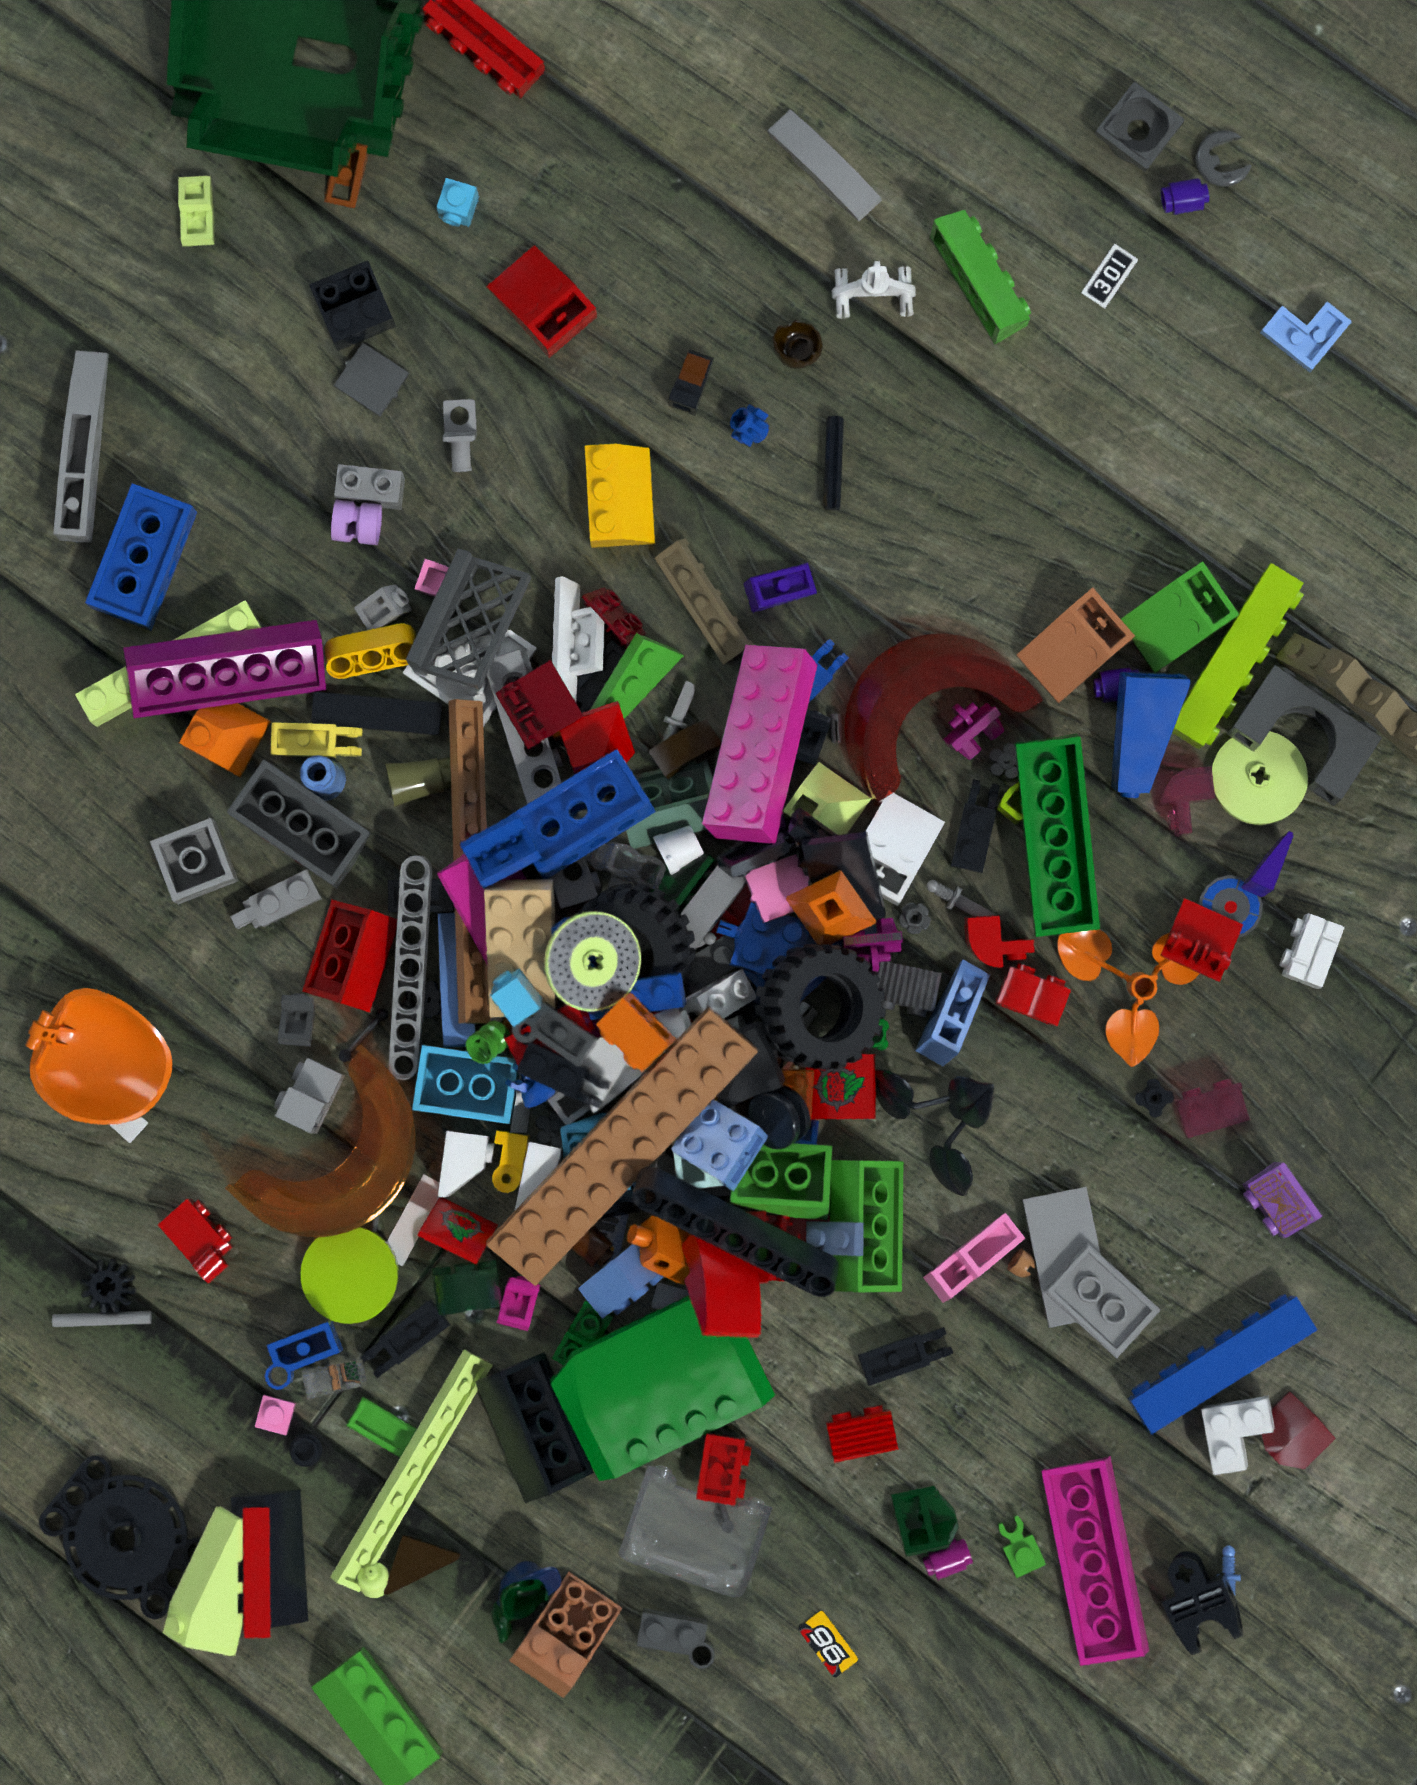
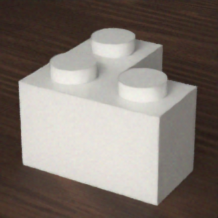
M1269 1396L1206 1405L1202 1408L1213 1475L1246 1470L1248 1460L1243 1437L1274 1431L1275 1426Z

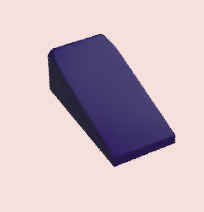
M808 563L750 577L744 582V589L753 613L817 594Z
M1288 831L1276 841L1241 886L1243 890L1261 898L1274 890L1294 836L1292 832Z

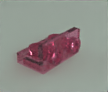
M1231 1078L1212 1083L1214 1090L1202 1093L1199 1087L1181 1093L1183 1099L1175 1101L1186 1138L1250 1120L1241 1089H1243L1241 1082L1233 1084Z

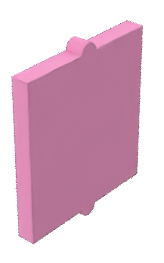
M796 854L751 870L749 874L744 876L752 895L750 900L755 902L763 924L794 913L786 901V897L809 886V877L804 874L801 867L797 866L798 857Z

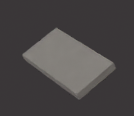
M1087 1187L1022 1199L1048 1328L1076 1323V1321L1054 1302L1044 1290L1087 1243L1100 1254Z

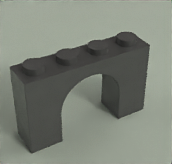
M1274 665L1266 674L1227 735L1254 752L1261 745L1278 718L1292 713H1300L1312 717L1325 730L1329 749L1324 763L1307 789L1332 806H1335L1342 800L1382 737L1376 734V729L1369 723L1359 722L1349 715L1350 712L1344 706L1337 703L1332 704L1323 698L1322 692L1311 685L1305 686L1296 680V675L1285 667L1279 668Z

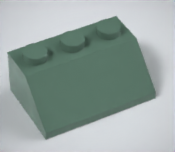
M707 758L699 764L695 761L669 779L664 776L660 769L634 775L656 812L626 830L631 849L654 844V836L688 825L692 827L694 833L707 830L702 822L713 781Z

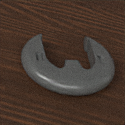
M1222 130L1209 134L1200 142L1195 160L1199 173L1206 181L1216 186L1227 187L1241 182L1248 175L1252 164L1229 172L1216 171L1214 168L1221 163L1219 156H1211L1209 154L1214 147L1233 140H1239L1242 136L1232 131Z

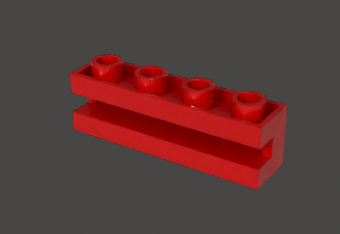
M429 0L422 8L424 18L426 19L424 21L425 25L436 35L444 34L449 39L448 44L457 53L469 55L474 60L472 64L482 74L487 75L490 73L498 80L496 84L506 94L511 95L514 93L521 99L545 71L544 61L473 1L435 0L433 2Z

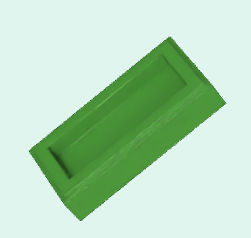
M364 1396L346 1424L349 1428L399 1458L417 1430L416 1427Z

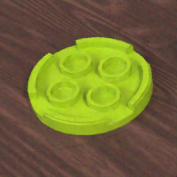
M339 1226L321 1234L307 1249L301 1265V1285L308 1302L325 1318L344 1324L360 1323L378 1315L391 1302L398 1284L399 1268L394 1251L378 1233L359 1226Z

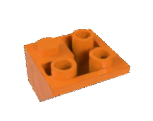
M842 871L834 873L786 897V901L817 944L831 945L842 940L843 937H848L874 925L876 922Z

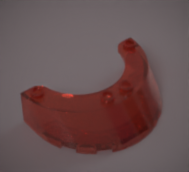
M927 634L913 637L890 647L870 663L855 684L845 715V745L848 758L858 780L875 807L882 803L883 799L893 794L901 783L896 758L898 733L907 714L925 697L948 688H972L994 696L1014 712H1024L1031 708L1034 710L1040 706L1043 698L1002 655L979 641L953 634Z

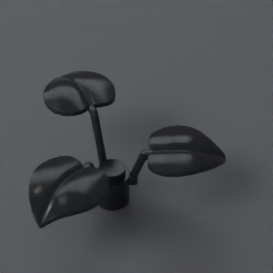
M877 1069L875 1071V1087L878 1101L882 1108L894 1118H907L910 1115V1108L917 1110L951 1102L949 1104L951 1114L956 1119H961L962 1121L945 1141L944 1148L939 1145L931 1148L929 1154L930 1166L935 1177L945 1188L960 1196L968 1195V1190L973 1181L971 1165L965 1155L957 1149H951V1145L966 1124L972 1128H980L986 1124L992 1109L994 1084L958 1076L950 1081L948 1096L916 1103L912 1101L914 1098L913 1089L905 1079L891 1071Z

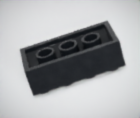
M545 1352L475 1381L525 1503L551 1495L594 1473L550 1384V1379L554 1374Z
M301 1489L233 1495L231 1497V1512L243 1519V1508L269 1507L270 1628L308 1622ZM242 1559L238 1563V1582H243V1593L238 1594V1613H243V1625L241 1630H244V1580Z

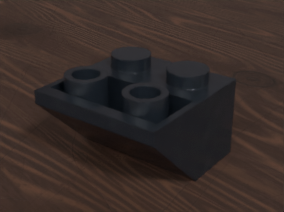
M368 260L309 284L337 351L396 327Z

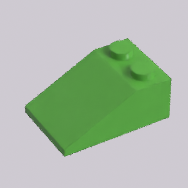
M793 1143L787 1148L776 1150L763 1145L734 1192L731 1190L730 1204L793 1218L827 1220L830 1200L832 1146Z

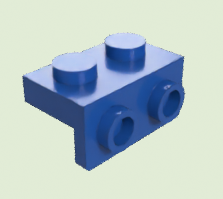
M518 813L502 819L495 825L472 835L460 843L483 889L542 858Z

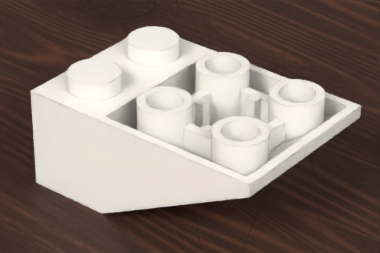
M888 791L866 832L868 833L882 896L887 901L898 906L945 822L891 791Z

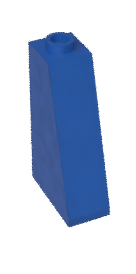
M1120 672L1111 787L1120 792L1121 797L1138 798L1140 793H1150L1190 687V679L1185 675Z

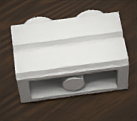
M1309 913L1305 914L1303 919L1297 918L1291 931V936L1295 937L1291 950L1285 949L1279 964L1280 967L1284 968L1282 976L1316 989L1322 988L1345 927Z

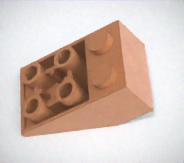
M1092 587L1016 656L1059 704L1129 644L1135 635Z
M568 1571L559 1589L554 1592L509 1661L564 1698L576 1683L623 1608Z

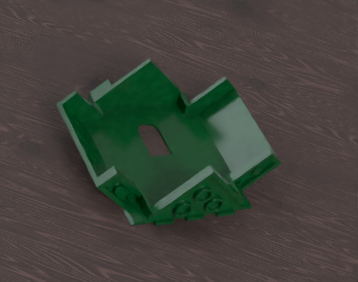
M171 0L166 85L173 86L175 91L171 115L188 119L186 148L338 177L343 166H348L351 153L355 151L360 152L355 150L357 143L368 146L367 154L388 158L396 120L401 118L403 114L404 99L401 98L406 75L410 76L413 69L414 57L411 56L415 35L416 33L420 34L423 15L420 12L423 0ZM301 37L351 48L357 56L355 68L346 74H335L292 65L298 38Z

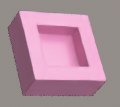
M425 559L414 588L415 591L435 597L449 567Z
M264 1394L255 1427L287 1435L296 1403Z

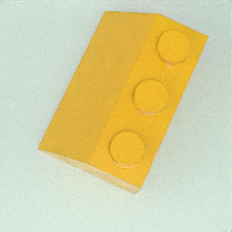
M623 444L585 445L591 548L655 544L650 449Z

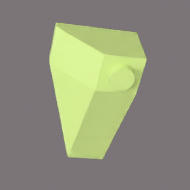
M221 1506L215 1508L170 1601L163 1633L184 1647L233 1656L236 1654L243 1625V1613H238V1594L243 1593V1582H238V1563L243 1559V1519Z

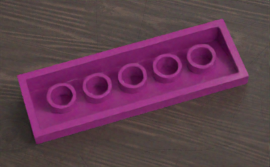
M317 620L123 647L133 718L326 690L322 637Z

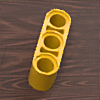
M401 623L334 637L327 641L324 646L326 670L333 678L344 679L408 665L406 657L415 641V630L410 625Z

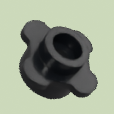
M1157 1079L1148 1080L1147 1087L1135 1096L1136 1104L1143 1106L1149 1111V1115L1155 1118L1160 1117L1162 1109L1174 1100L1172 1091H1166L1162 1088ZM1153 1095L1157 1096L1156 1101H1153L1151 1099Z

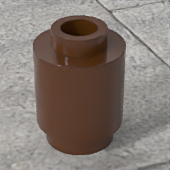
M594 1225L571 1248L591 1268L596 1264L603 1267L614 1255V1252L611 1250L614 1243Z

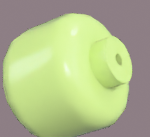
M379 1562L374 1566H368L365 1570L362 1568L357 1574V1583L361 1589L360 1591L369 1598L383 1596L389 1572Z

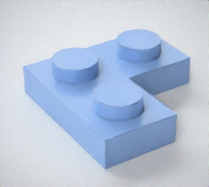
M1329 302L1324 304L1308 325L1281 306L1260 333L1308 372H1311L1352 321Z

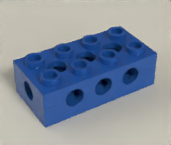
M132 483L85 603L93 610L152 631L198 513L194 507ZM160 522V527L155 533H147L149 524ZM147 551V560L141 564H136L135 558L137 554ZM130 581H136L135 590L132 593L124 594V586Z
M616 749L511 815L518 813L527 827L542 857L533 862L543 879H548L656 811L620 752ZM615 793V797L611 801L602 802L607 794ZM587 810L584 818L575 819L579 811ZM559 827V831L555 836L547 837L549 830Z

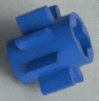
M748 404L747 409L744 407L737 409L730 419V426L734 429L731 437L748 447L752 445V442L760 443L769 432V425L764 421L768 414L751 404Z

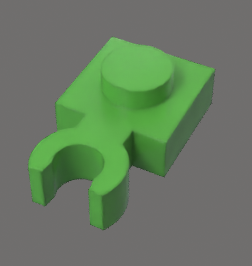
M1018 1515L1013 1516L1016 1522L1015 1530L1006 1531L1002 1522L998 1523V1530L1002 1536L1010 1541L1009 1544L1002 1546L1015 1577L1018 1578L1046 1565L1033 1534L1031 1533L1023 1537V1522Z

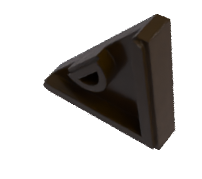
M403 1534L383 1594L389 1595L458 1560L461 1553Z

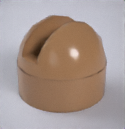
M1021 1248L1011 1258L1007 1270L1018 1277L1030 1276L1031 1274L1027 1269L1029 1266L1035 1269L1034 1257Z

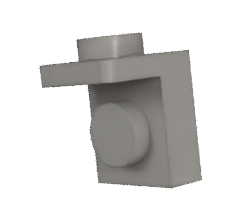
M396 584L381 587L354 607L367 630L385 627L398 617L412 612L406 593Z

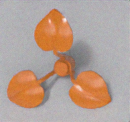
M1102 930L1060 934L1057 940L1059 958L1065 969L1072 976L1083 981H1092L1099 976L1101 967L1127 981V990L1136 998V1001L1133 1003L1131 1011L1119 1009L1109 1017L1105 1026V1035L1111 1048L1129 1066H1136L1150 1053L1159 1034V1022L1155 1013L1148 1009L1138 1010V1007L1144 1003V1000H1149L1156 994V980L1158 979L1159 971L1162 969V975L1168 982L1178 985L1193 981L1200 973L1160 956L1169 933L1159 937L1152 947V956L1159 963L1154 967L1152 974L1136 972L1131 976L1105 962L1112 954V943L1108 935Z

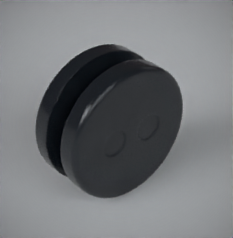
M783 1085L773 1091L756 1095L749 1102L747 1109L748 1120L758 1125L768 1135L763 1145L771 1149L780 1150L799 1141L807 1134L810 1127L809 1109L802 1096L793 1088Z

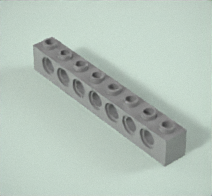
M520 650L495 657L486 676L526 802L529 804L567 779H560L557 768L563 766L558 749H551L548 738L540 742L543 746V751L539 756L530 757L525 753V744L495 694L505 686L507 680L511 678L519 679L533 671L528 655L522 657ZM540 770H546L552 775V784L547 788H540L534 783V775ZM578 813L575 816L577 820L580 819ZM559 827L549 830L547 837L555 836L559 831ZM591 853L575 862L582 869L581 877L578 880L570 881L566 879L563 870L550 877L554 882V891L560 909L592 900L597 896L596 891L602 889L597 872L590 873L586 861L592 859Z

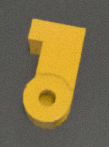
M496 1130L494 1143L503 1145L499 1167L492 1176V1182L498 1191L510 1193L520 1186L530 1135Z

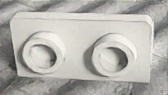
M743 969L720 976L686 997L687 1005L678 1008L679 1012L686 1010L687 1014L694 1012L698 1016L710 1006L724 1019L756 999V994Z

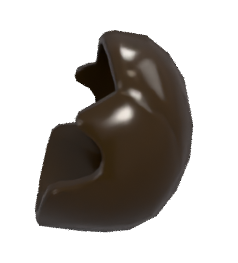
M794 320L788 325H779L772 338L775 355L783 365L789 368H806L815 363L819 356H821L823 349L821 334L811 324Z

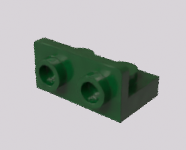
M704 853L672 875L664 863L649 883L648 891L653 892L655 889H659L665 893V900L670 902L673 899L679 905L676 909L677 911L680 907L685 909L694 897L695 893L692 891L701 881L704 884L715 868L712 864L715 862V859Z

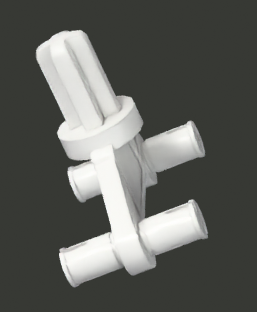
M874 261L873 267H868L863 273L862 279L848 283L847 269L842 268V278L840 268L834 270L835 288L832 289V298L836 300L837 318H842V309L844 311V318L850 316L849 299L864 296H896L900 298V315L905 316L906 307L907 316L914 314L912 297L916 295V290L911 282V267L906 266L905 276L904 266L899 267V281L889 277L887 268L880 266V261Z

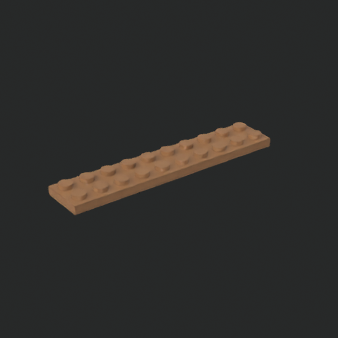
M708 1006L486 1241V1246L536 1286L636 1181L638 1172L642 1168L650 1166L758 1053L757 1047Z

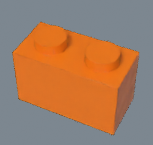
M632 992L624 996L596 1024L601 1029L600 1034L603 1039L611 1045L615 1044L624 1053L623 1058L627 1064L634 1069L638 1068L641 1072L647 1069L677 1040Z

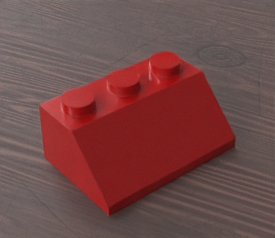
M331 900L302 992L370 1012L376 998V991L386 966L392 942L396 935L397 919L370 909Z

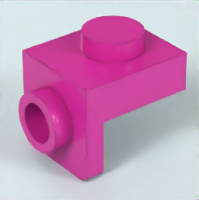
M524 1276L509 1277L496 1323L528 1331L540 1285L534 1286Z

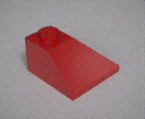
M618 701L583 712L584 716L560 730L574 774L579 773L618 749L626 764L635 754Z

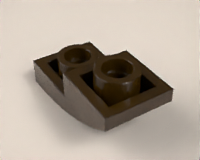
M705 719L667 738L650 749L649 753L664 776L669 779L695 761L699 764L721 748L722 741L708 720Z

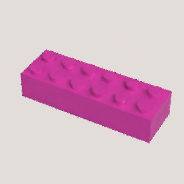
M745 645L702 822L715 838L776 843L817 669L816 662L806 649Z

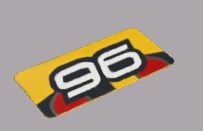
M819 1611L798 1628L833 1677L839 1676L858 1661V1657L823 1611Z

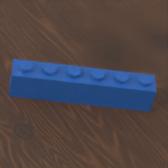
M1286 1294L1275 1298L1269 1303L1271 1308L1260 1315L1256 1311L1241 1320L1242 1327L1234 1332L1229 1328L1215 1336L1213 1339L1216 1343L1207 1349L1200 1346L1186 1355L1188 1361L1178 1367L1173 1363L1162 1369L1158 1373L1161 1378L1151 1384L1146 1380L1135 1386L1131 1390L1133 1395L1127 1398L1147 1432L1150 1434L1157 1432L1317 1331L1316 1326L1297 1296L1291 1295L1287 1298Z

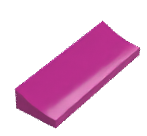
M1111 1456L1043 1469L1041 1472L1080 1666L1145 1656L1149 1651V1645Z

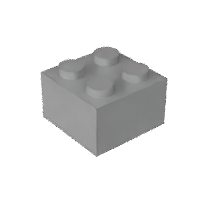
M212 818L150 841L174 903H184L239 881L218 825Z

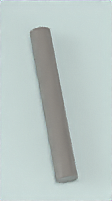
M151 1311L52 1315L53 1327L151 1324L152 1321Z

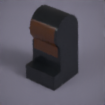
M689 349L682 370L678 374L668 399L670 407L696 416L713 365V357Z

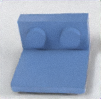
M713 1099L681 1132L671 1150L676 1155L715 1177L723 1186L734 1192L768 1138V1135L758 1125Z

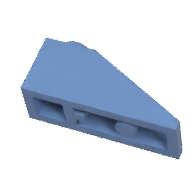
M965 960L960 961L924 1028L915 1050L916 1052L941 1066H944L960 1052L990 974Z

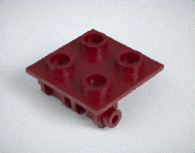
M603 587L582 596L586 601L584 605L587 608L591 607L604 621V625L607 624L609 626L605 632L607 634H610L612 631L614 632L610 637L621 648L627 649L636 633L642 636L647 635L642 628L643 623L633 613H628L621 606V599L612 590Z
M551 660L518 680L508 683L495 693L527 749H530L584 716Z

